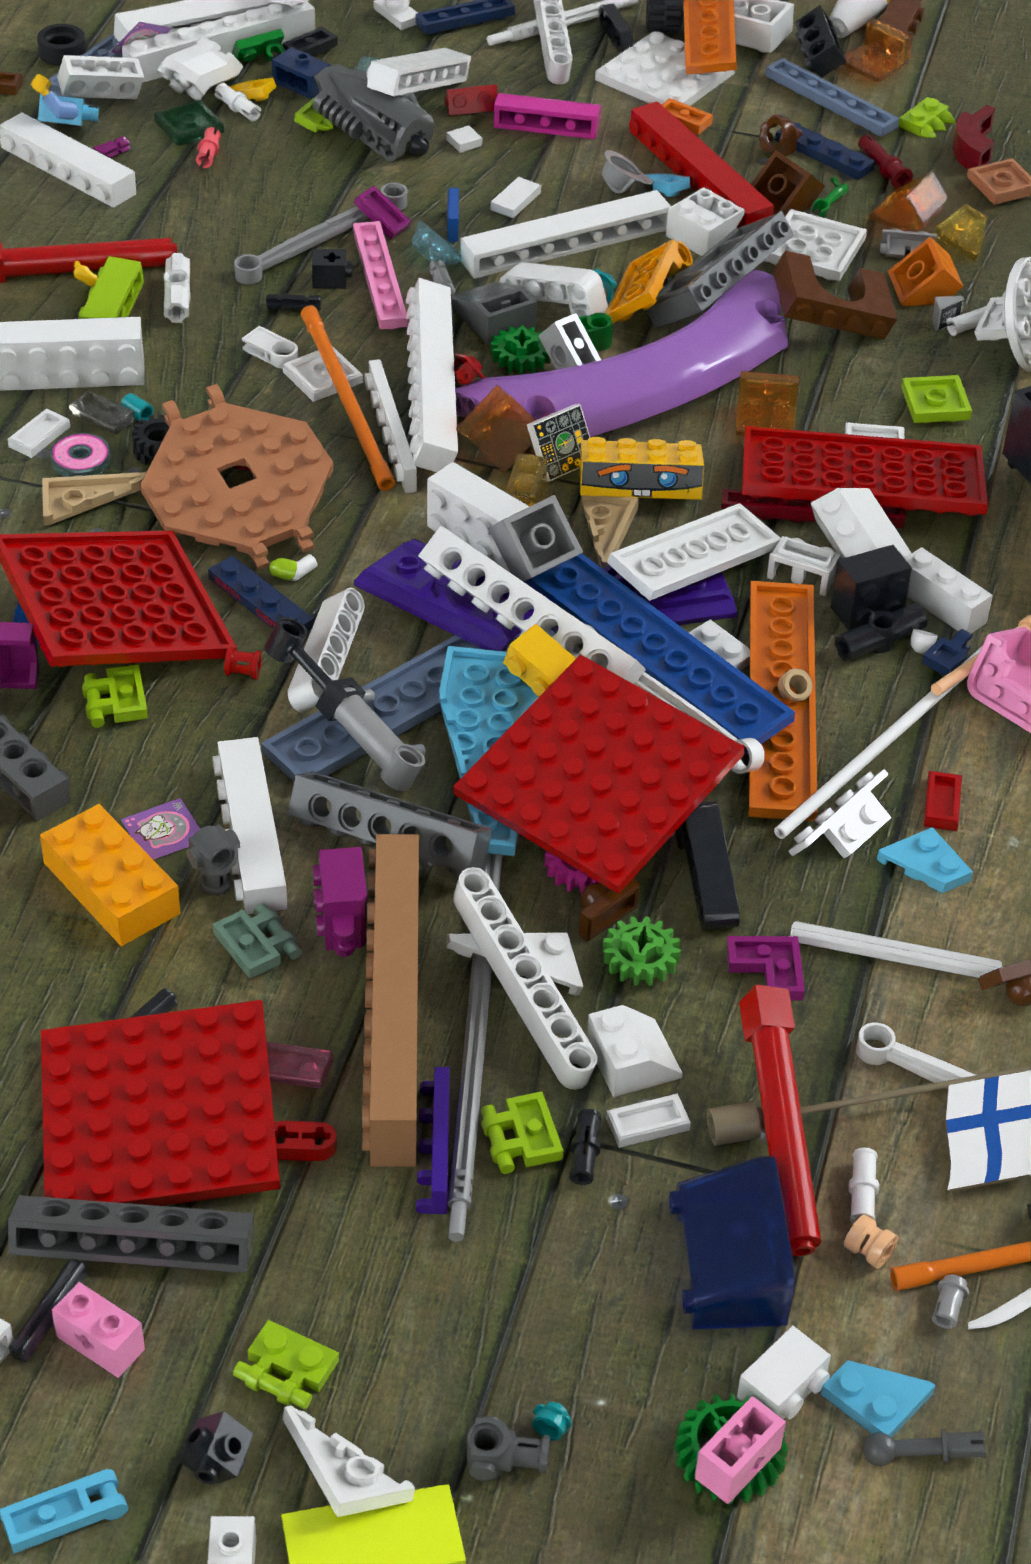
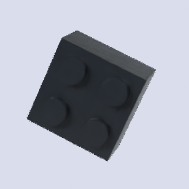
M894 545L839 559L837 561L831 609L849 631L868 623L870 615L875 611L893 612L905 607L912 567Z

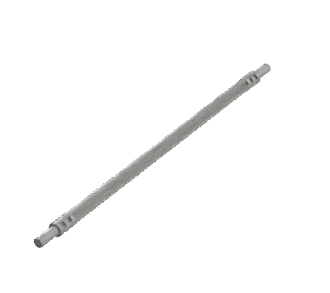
M487 853L485 866L482 870L489 875L499 891L502 855ZM473 953L448 1197V1207L451 1209L448 1237L455 1242L464 1239L466 1212L471 1207L492 968L486 957Z

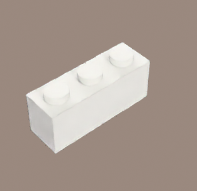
M922 547L905 557L912 567L907 597L916 603L918 602L923 608L957 631L964 629L969 633H973L987 623L992 594Z

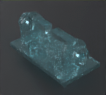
M419 220L410 245L430 262L441 260L444 262L445 267L447 264L459 263L461 260L460 251L457 248H453L435 230Z

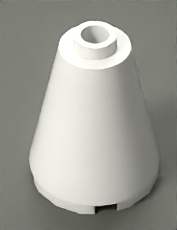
M838 0L829 18L833 22L837 36L844 38L882 15L889 3H887V0Z

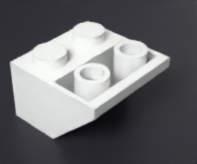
M703 187L668 208L666 236L670 239L674 238L676 242H683L688 249L702 256L736 229L745 210Z

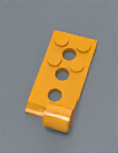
M673 238L629 263L605 312L612 318V324L618 320L620 322L628 320L635 311L641 308L647 310L652 307L657 301L656 298L659 291L663 288L665 278H670L693 263L692 255L683 242H676Z

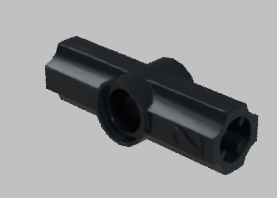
M918 602L893 612L875 611L870 615L868 623L837 635L834 645L837 648L838 655L844 661L853 660L871 651L886 653L892 650L894 641L912 634L913 629L922 630L926 628L928 618L925 615L924 608Z

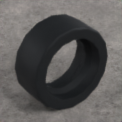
M49 25L41 29L37 34L39 57L48 64L61 66L64 55L82 56L86 53L85 33L75 25Z

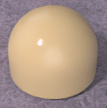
M791 669L785 672L778 681L780 695L782 698L790 699L792 702L802 701L812 692V680L808 673L802 669ZM789 684L792 685L798 691V694L794 693L790 689Z

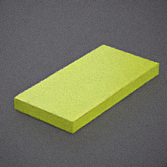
M449 1484L415 1490L413 1501L340 1517L336 1516L331 1505L281 1514L289 1564H466Z

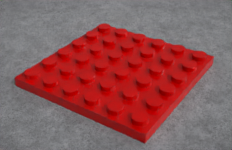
M173 531L0 534V563L28 622L33 624V632L50 667L201 659L216 660L225 658L229 646L234 647L237 651V646Z
M580 654L453 786L454 795L619 894L744 756V746Z
M262 1000L41 1030L44 1197L164 1206L281 1189Z

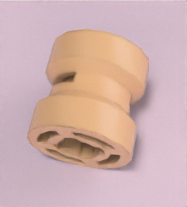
M863 1214L848 1232L844 1241V1247L854 1254L861 1253L866 1257L867 1263L879 1269L892 1255L899 1237L889 1229H880L877 1227L874 1219Z

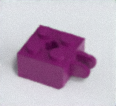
M362 848L319 850V865H312L314 886H320L318 889H313L314 908L317 913H322V915H316L317 937L324 936L326 951L334 950L337 956L350 957L355 952V948H362L367 943V890Z

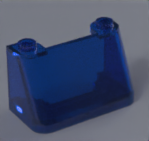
M756 1157L677 1183L676 1190L669 1192L670 1213L677 1214L679 1222L683 1221L690 1283L689 1289L682 1291V1306L684 1314L691 1315L692 1330L788 1326L794 1294V1267L775 1157Z

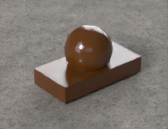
M633 878L619 894L599 882L587 885L580 896L583 910L580 911L579 936L586 942L591 941L638 907L640 883Z
M1031 959L995 969L978 978L982 990L1006 984V995L1011 1002L1017 1006L1031 1005Z

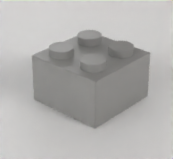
M555 495L517 512L488 528L510 573L523 582L583 553Z

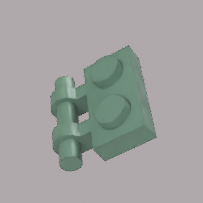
M259 904L254 908L253 913L255 916L252 918L243 909L213 923V934L249 979L280 965L281 958L278 952L286 953L291 960L299 958L302 954V949L297 945L298 940L290 930L284 929L278 914L274 910H269L265 904ZM262 932L270 933L272 937L267 939Z

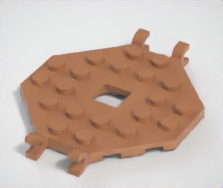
M218 384L206 387L207 393L211 398L208 400V405L211 409L182 419L174 400L162 403L163 409L167 414L164 416V420L170 428L140 486L141 493L164 531H173L177 537L180 533L193 536L197 542L218 547L221 543L234 546L238 552L250 555L258 571L269 567V561L265 556L268 555L266 547L294 537L303 553L314 549V544L310 539L314 536L313 531L308 526L309 517L319 503L327 478L330 479L333 472V461L307 422L228 404L225 402L224 395ZM233 466H246L250 469L255 479L229 489L220 473Z

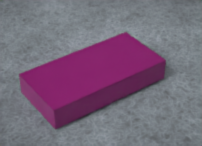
M375 186L357 196L354 204L372 222L380 221L383 232L391 240L410 228L412 222Z

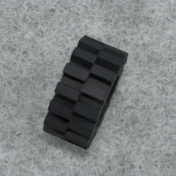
M154 415L148 416L149 421L143 418L140 420V424L136 423L134 429H132L133 453L137 460L141 459V463L144 465L148 462L151 465L170 428L164 420V415H159V419H155Z

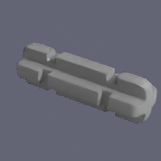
M441 260L437 262L432 261L429 264L431 267L429 271L434 283L450 287L451 295H454L456 290L448 271L445 269L444 262Z

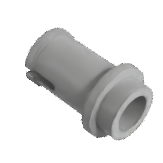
M949 1274L938 1283L937 1289L940 1294L931 1318L936 1325L946 1329H952V1327L957 1326L962 1301L968 1298L969 1294L966 1280L958 1275Z

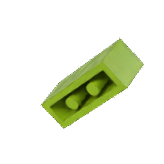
M109 256L104 267L99 269L98 280L95 286L90 288L88 300L85 307H81L78 319L128 317L144 284L141 262Z

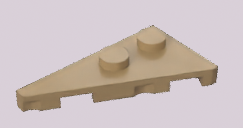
M146 472L42 478L44 526L54 524L141 490L140 484Z
M581 496L583 510L601 568H606L609 565L607 562L610 553L619 550L639 508L637 497Z

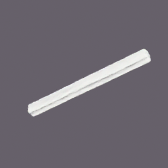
M798 921L793 922L790 936H798L800 944L980 978L981 975L1002 967L1000 960Z

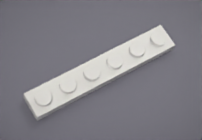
M381 360L369 361V373L364 375L367 391L371 390L372 408H377L376 418L378 426H383L382 437L384 445L389 444L388 456L390 463H395L394 474L396 482L402 483L405 493L417 492V468L413 466V456L409 451L410 447Z

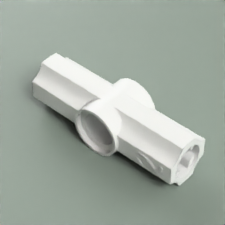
M172 253L171 257L166 259L164 317L170 319L172 323H182L185 318L189 317V302L191 300L190 259L183 256L182 253Z

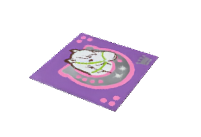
M139 21L110 52L122 54L123 45L130 44L135 40L152 38L157 34H167L172 27Z
M181 798L121 819L130 836L153 860L189 847L188 838L194 836L200 830Z

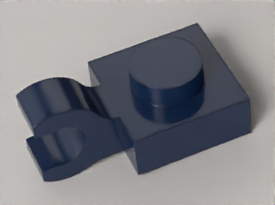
M961 629L951 641L941 637L923 655L922 664L946 676L967 659L968 652L971 649L967 642L973 637V634Z

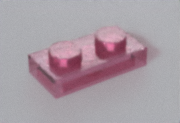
M267 1042L269 1071L272 1082L322 1089L334 1062L332 1051Z

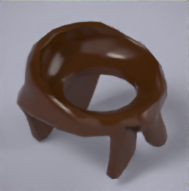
M774 114L760 128V147L769 155H772L777 150L784 156L795 152L797 140L803 133L788 118ZM780 125V140L777 145H772L769 141H773V134L769 130Z

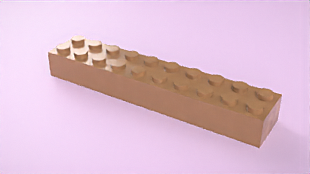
M376 834V849H369V870H375V872H369L368 896H375V899H369L367 905V924H374V926H368L367 951H373V953H367L366 979H373V981H367L365 985V1008L372 1009H366L364 1019V1037L371 1038H365L362 1150L370 1151V1167H416L419 834Z

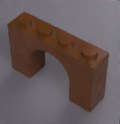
M785 250L773 270L783 314L786 318L884 340L897 321L884 273L859 268L847 288L851 300L847 301L833 296L819 284L810 256Z

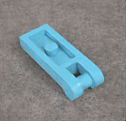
M111 1469L102 1470L1 1508L0 1518L13 1554L104 1519L115 1520L125 1515L128 1511V1505L125 1497L117 1492L116 1488L119 1482L115 1472ZM95 1494L101 1496L102 1499L90 1503L89 1496Z

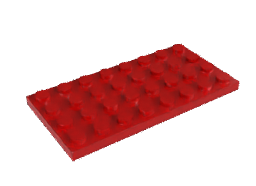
M745 426L742 495H749L753 498L776 497L786 501L800 499L813 502L837 488H869L882 508L897 507L907 511L921 509L931 510L935 513L957 512L967 516L987 514L988 499L982 445Z

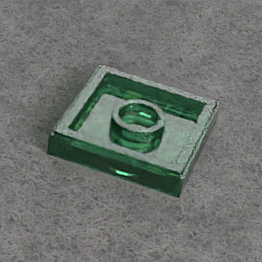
M201 100L154 113L155 122L177 146L201 140L204 138L205 130L210 127L215 128L213 134H216L217 129L220 133H224V124Z

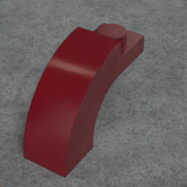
M989 105L984 106L973 115L963 112L957 120L953 141V154L957 161L966 169L991 163L994 141L985 137V135L992 130L995 108Z

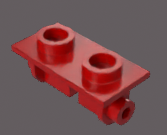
M497 84L447 89L444 103L445 106H448V116L494 111V104L498 95Z
M453 352L456 383L467 385L475 377L486 378L480 371L483 368L474 356L470 355L468 357L465 353Z

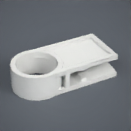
M258 326L242 338V341L247 343L242 347L243 351L274 367L283 368L284 363L298 358V347L293 341L283 338L261 326ZM280 353H288V355H278V354H280Z

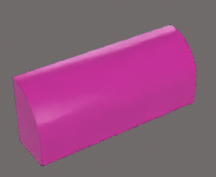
M498 93L494 104V128L596 139L602 116V107L599 104Z

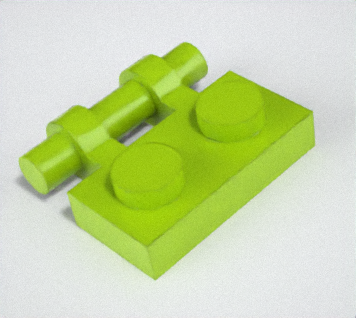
M139 664L106 668L107 678L97 679L94 673H88L84 676L82 691L84 698L88 701L85 707L86 715L91 720L93 727H102L105 723L104 717L109 714L114 715L115 723L148 719ZM103 694H110V698L101 699V696Z
M542 1091L507 1098L505 1112L496 1113L493 1105H486L481 1108L480 1112L483 1118L481 1127L484 1135L490 1139L492 1160L498 1164L502 1174L514 1171L515 1166L512 1159L517 1156L523 1157L526 1167L563 1160V1148ZM513 1129L516 1138L506 1140L503 1132Z
M268 1320L247 1350L248 1360L257 1364L251 1366L239 1361L234 1368L233 1376L245 1381V1386L254 1391L262 1389L277 1396V1402L286 1406L294 1404L306 1410L312 1400V1394L302 1389L306 1386L319 1393L339 1362V1352ZM274 1371L289 1379L282 1381L270 1374Z

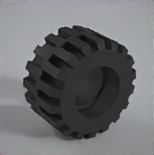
M647 0L646 28L648 32L656 31L678 34L682 27L684 0Z

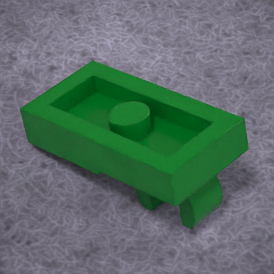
M277 29L237 40L231 54L238 61L244 60L245 62L252 61L258 55L264 54L266 61L271 62L273 58L272 51L278 55L285 52L284 47L281 45L284 39L282 29Z

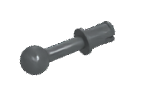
M941 1429V1438L893 1440L885 1433L876 1432L869 1435L863 1444L865 1458L876 1466H885L891 1463L895 1457L943 1455L944 1463H948V1459L986 1458L983 1430L954 1433Z

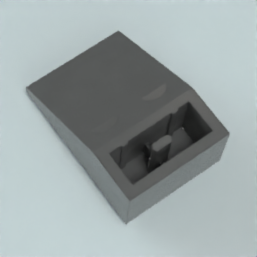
M491 282L451 295V307L486 345H490L493 342L494 335L499 336L500 330L508 332L510 326L515 328V330L521 325H524L527 330L531 327H535L536 330L537 300L523 286Z

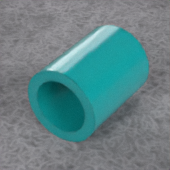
M133 393L127 394L120 404L123 412L139 422L143 418L149 421L148 416H152L154 412L151 404Z

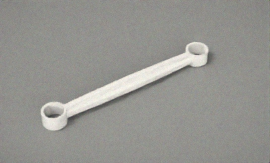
M587 625L589 628L596 632V630L592 626ZM578 644L573 648L572 655L578 654L581 651ZM608 660L602 661L599 665L607 668ZM644 672L635 684L636 686L737 743L744 745L749 752V763L745 766L740 759L731 769L733 772L738 774L752 772L762 766L764 750L756 739L744 738L738 740L703 712Z
M868 1023L859 1031L856 1053L862 1061L868 1064L882 1065L890 1061L933 1083L975 1076V1074L895 1042L896 1037L893 1030L885 1024ZM870 1039L879 1040L887 1047L874 1048L865 1041Z

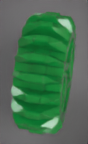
M733 1392L728 1396L727 1401H722L716 1393L711 1398V1404L700 1399L699 1403L696 1404V1410L688 1408L684 1421H681L678 1425L676 1434L678 1437L674 1443V1450L677 1454L676 1463L678 1469H684L683 1477L685 1478V1483L696 1481L695 1489L697 1494L708 1489L695 1479L698 1453L701 1450L698 1444L699 1440L705 1434L712 1438L750 1399L749 1395L743 1402L735 1401L736 1398ZM785 1431L781 1449L736 1495L740 1496L746 1504L751 1500L752 1492L762 1498L766 1493L767 1486L774 1488L778 1483L779 1475L784 1472L785 1458L788 1453L787 1442H784ZM711 1491L710 1497L713 1502L718 1496Z

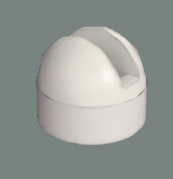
M913 629L910 638L911 646L917 653L925 654L936 643L938 635Z

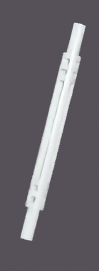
M602 0L565 11L566 25L569 26L599 17L600 5L613 3L619 11L620 8L637 4L638 0ZM537 20L508 27L507 31L487 36V42L492 46L509 40L515 42L538 35Z

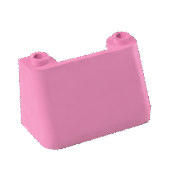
M1026 627L990 633L987 635L968 676L967 688L975 699L1030 733L1031 630Z

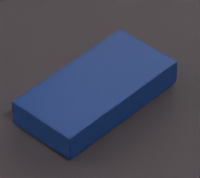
M449 188L447 240L449 242H458L459 188Z

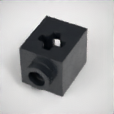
M313 249V288L346 289V278H352V261H346V249Z

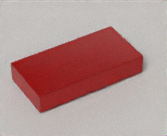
M935 771L928 772L923 827L951 831L958 830L962 775Z

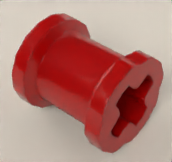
M229 646L225 656L224 674L226 676H231L232 673L250 675L252 679L258 680L262 667V651L256 650L254 653L236 651L234 647ZM237 662H248L249 665L238 664Z

